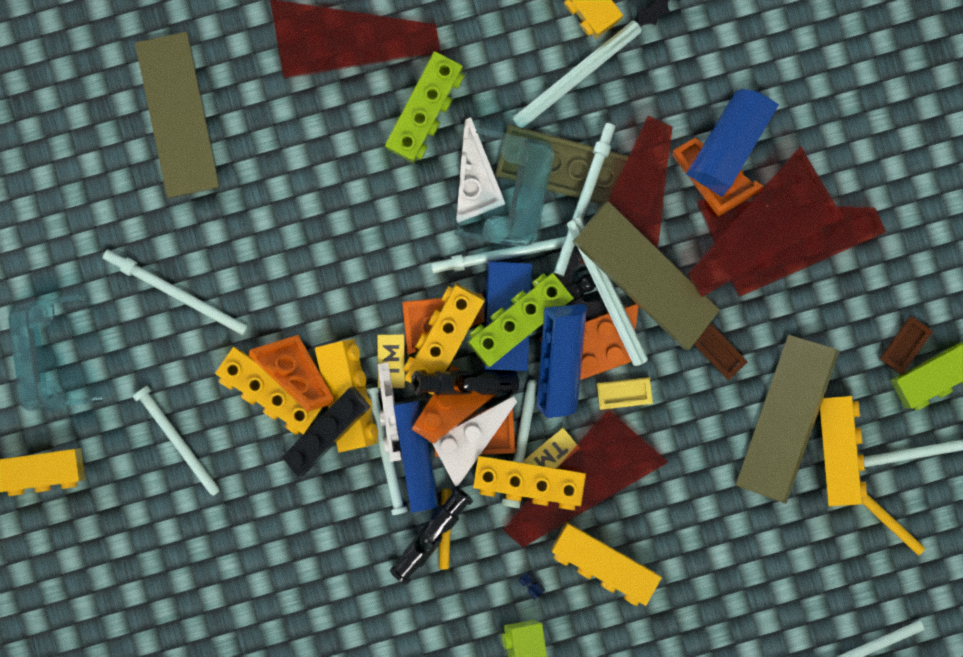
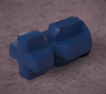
M527 571L519 578V582L522 586H529L527 592L535 600L545 589L539 582H533L534 576L530 571Z

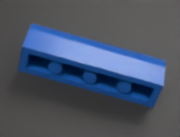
M741 89L736 91L686 175L723 197L732 186L779 104L753 90Z
M487 263L484 327L492 322L490 316L498 309L503 307L504 310H507L513 305L511 299L519 292L524 290L527 293L531 290L532 264ZM529 335L492 366L487 367L483 363V369L528 371Z
M585 304L545 307L537 408L547 418L568 416L575 413L578 409L587 311Z
M422 400L394 405L411 513L439 507L429 440L411 430L424 410Z

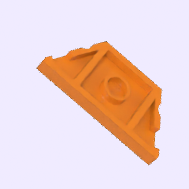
M633 303L625 306L624 309L635 330L638 305ZM609 312L586 320L580 380L631 362Z

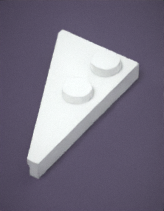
M471 117L465 120L456 217L458 223L505 205Z
M386 362L378 364L383 410H379L381 426L386 427L387 436L383 437L385 452H389L390 462L401 460L402 453L394 411L395 400L389 363Z
M514 396L462 423L435 444L432 443L455 487L463 480L517 403Z

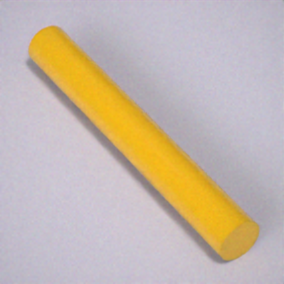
M442 488L441 504L444 505L451 496V488ZM451 529L442 534L443 538L439 544L438 569H449Z
M868 494L867 498H863L862 504L917 555H920L925 550V547Z

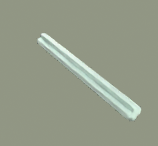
M631 21L513 117V122L516 126L524 128L638 36L642 31L638 23Z
M577 217L567 223L573 239L585 227L581 217ZM579 249L633 365L639 366L648 361V357L611 279Z

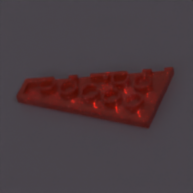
M270 0L284 79L433 54L434 51L437 53L441 52L436 24Z
M647 116L608 201L643 236L658 248L673 127L651 116ZM581 257L580 263L586 265L583 258Z
M801 146L687 274L700 297L705 296L842 216Z
M607 409L557 467V469L587 473L582 505L575 506V510L559 508L558 502L549 501L548 506L533 504V498H529L504 526L503 531L519 545L525 547L667 464L668 461Z

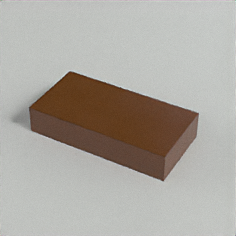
M909 316L879 357V360L898 374L903 375L933 331L913 316Z
M712 324L707 326L693 344L726 380H730L748 363Z

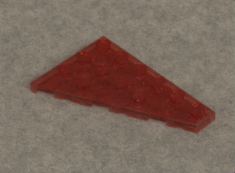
M700 200L696 203L738 297L886 232L876 208L871 207L858 208L850 206L837 207L743 201L718 216L706 200Z

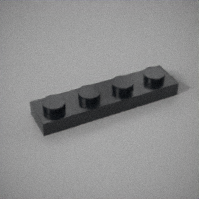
M355 387L348 388L282 458L297 477L304 476L371 406Z

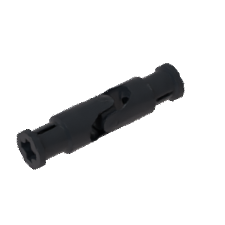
M414 371L411 378V388L414 395H421L423 392H434L436 395H467L472 393V391H476L481 395H494L497 392H507L511 395L516 394L519 389V378L516 371H508V373H496L495 371H479L475 373L469 371H435L434 374H423L421 371ZM455 378H456L455 383H456V386L458 387L459 390H454V385H453V384H454Z
M453 487L451 490L453 493L444 505H439L433 513L429 525L427 524L419 531L403 552V558L396 566L391 567L390 572L398 581L406 585L411 582L410 577L418 567H422L441 543L442 534L452 529L459 520L458 516L466 505H471L473 500L462 489ZM421 536L424 542L433 545L429 551L423 549L420 545Z

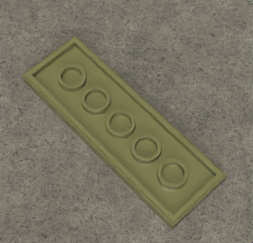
M188 32L135 42L167 198L171 199L221 188Z
M508 124L495 177L579 199L595 155L593 153L594 147ZM610 151L608 158L604 159L590 202L603 205L604 202L609 201L616 209L649 217L662 165Z
M609 201L603 203L572 241L684 350H690L720 311Z
M788 335L736 486L787 504L837 361L839 350Z

